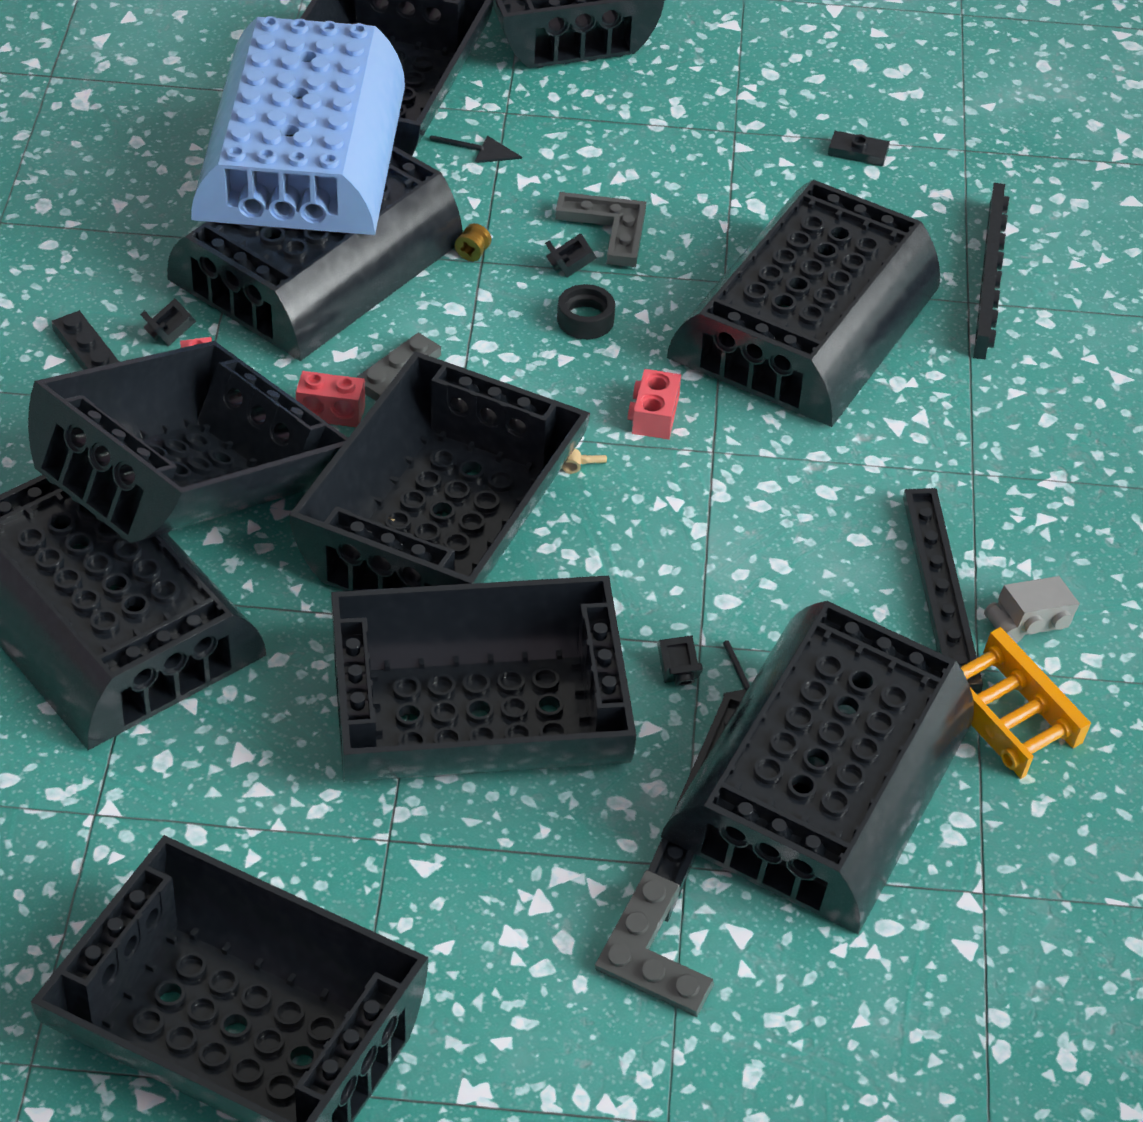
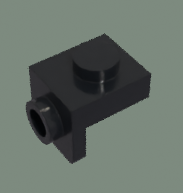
M581 233L555 249L550 240L545 243L551 252L546 255L547 259L555 271L561 268L567 278L597 258Z
M176 298L153 318L145 310L140 314L147 322L144 329L155 341L161 337L168 346L196 322Z
M693 635L658 641L657 646L664 683L675 682L676 686L694 683L695 679L702 673L703 667L702 663L697 661Z

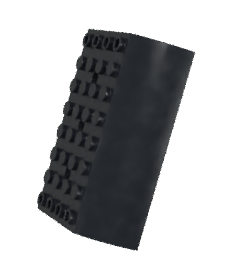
M311 0L300 19L320 22L333 21L345 24L361 23L376 26L385 35L399 57L405 80L393 146L412 156L491 16L494 0Z
M494 0L493 3L494 11L511 49L528 68H542L550 65L570 64L571 62L593 61L601 58L635 54L651 36L664 6V0Z
M216 341L36 380L31 392L28 413L29 443L35 469L43 474L50 483L57 485L70 495L73 501L84 506L99 521L106 523L119 533L122 539L130 543L308 490L348 439L344 434Z
M415 351L289 514L290 526L297 547L310 569L322 583L343 591L483 583L581 441L589 423L590 412ZM471 471L478 472V474L476 475H468L466 473H470ZM442 512L449 513L447 516H437L436 514Z
M609 575L331 592L343 782L623 764L632 761L636 744V730ZM545 705L555 706L557 710L553 712H546L542 710L541 707ZM474 710H484L488 714L479 717L471 714V712ZM406 714H413L418 718L413 721H405L401 717Z
M163 835L31 1000V1005L35 1016L42 1024L241 1122H354L410 1039L424 994L428 971V957ZM177 992L181 995L173 1002H165L160 999L163 994ZM241 1023L246 1026V1029L241 1033L232 1034L226 1031L229 1025ZM308 1055L313 1059L311 1063L305 1066H298L292 1060L296 1056Z

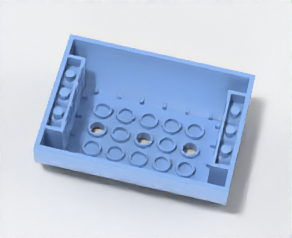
M272 16L255 18L241 34L232 56L191 209V220L375 235L405 88L401 62L385 35L376 26L361 23L345 24L333 21L320 22L304 19H282Z

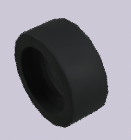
M581 284L564 290L559 296L557 322L560 329L567 335L577 339L589 340L600 338L612 329L615 318V300L606 289L596 285ZM579 307H592L602 313L586 317L574 314L571 310Z

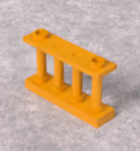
M1001 627L990 632L983 651L984 654L963 665L961 669L966 679H969L993 665L1006 678L979 694H976L971 689L974 702V715L971 725L1001 757L1004 765L1012 769L1022 779L1027 775L1034 757L1033 753L1059 738L1064 739L1072 749L1084 742L1091 722ZM1012 690H1018L1028 700V703L999 719L987 706ZM1037 713L1042 715L1052 726L1024 743H1021L1009 730Z

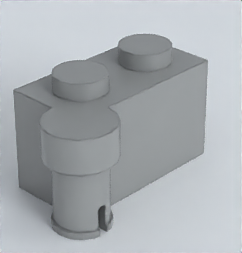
M1060 576L1004 585L999 595L998 603L993 602L989 604L984 610V615L995 629L1001 627L1018 643L1027 634L1068 628L1080 603Z

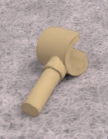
M574 449L563 465V471L574 474L581 469V464L607 463V456L581 455L578 449Z

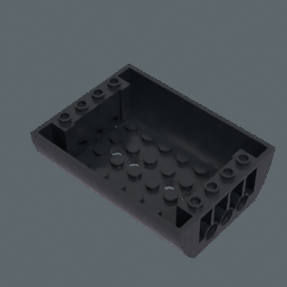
M393 146L375 235L205 222L175 244L168 260L167 278L180 288L299 361H302L455 247L457 238L463 234L462 223L454 196L442 173Z
M813 179L800 187L678 328L671 339L667 358L832 427L938 290L940 266L932 239L921 221Z
M43 474L0 494V647L87 750L102 744L266 656L265 644L258 630L168 533L130 543L122 539L119 533L106 523L99 521L84 506L73 501L71 496L61 488L50 483ZM78 544H80V545H82V546H87V547L84 548V549H73V548H72V547H74L75 545H78ZM114 585L124 587L123 589L117 591L109 589L111 586ZM132 606L143 608L136 612L127 610Z
M829 601L815 603L804 608L787 624L663 828L660 837L687 851L689 849L695 852L696 855L843 928L859 934L971 726L974 715V702L964 672L956 660ZM848 705L856 713L851 715L844 714L838 709V706ZM819 757L825 761L826 765L822 767L813 766L809 763L808 758ZM796 783L805 784L810 788L811 792L806 794L799 793L793 789L792 785Z

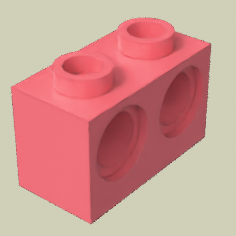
M644 369L642 380L635 381L633 399L637 400L636 402L631 401L629 405L628 420L633 421L632 434L670 439L680 396L681 374Z
M302 371L296 389V400L328 424L357 427L362 420L365 409V379Z

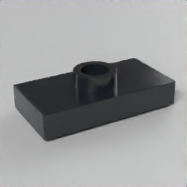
M835 130L829 145L828 155L884 166L890 141Z

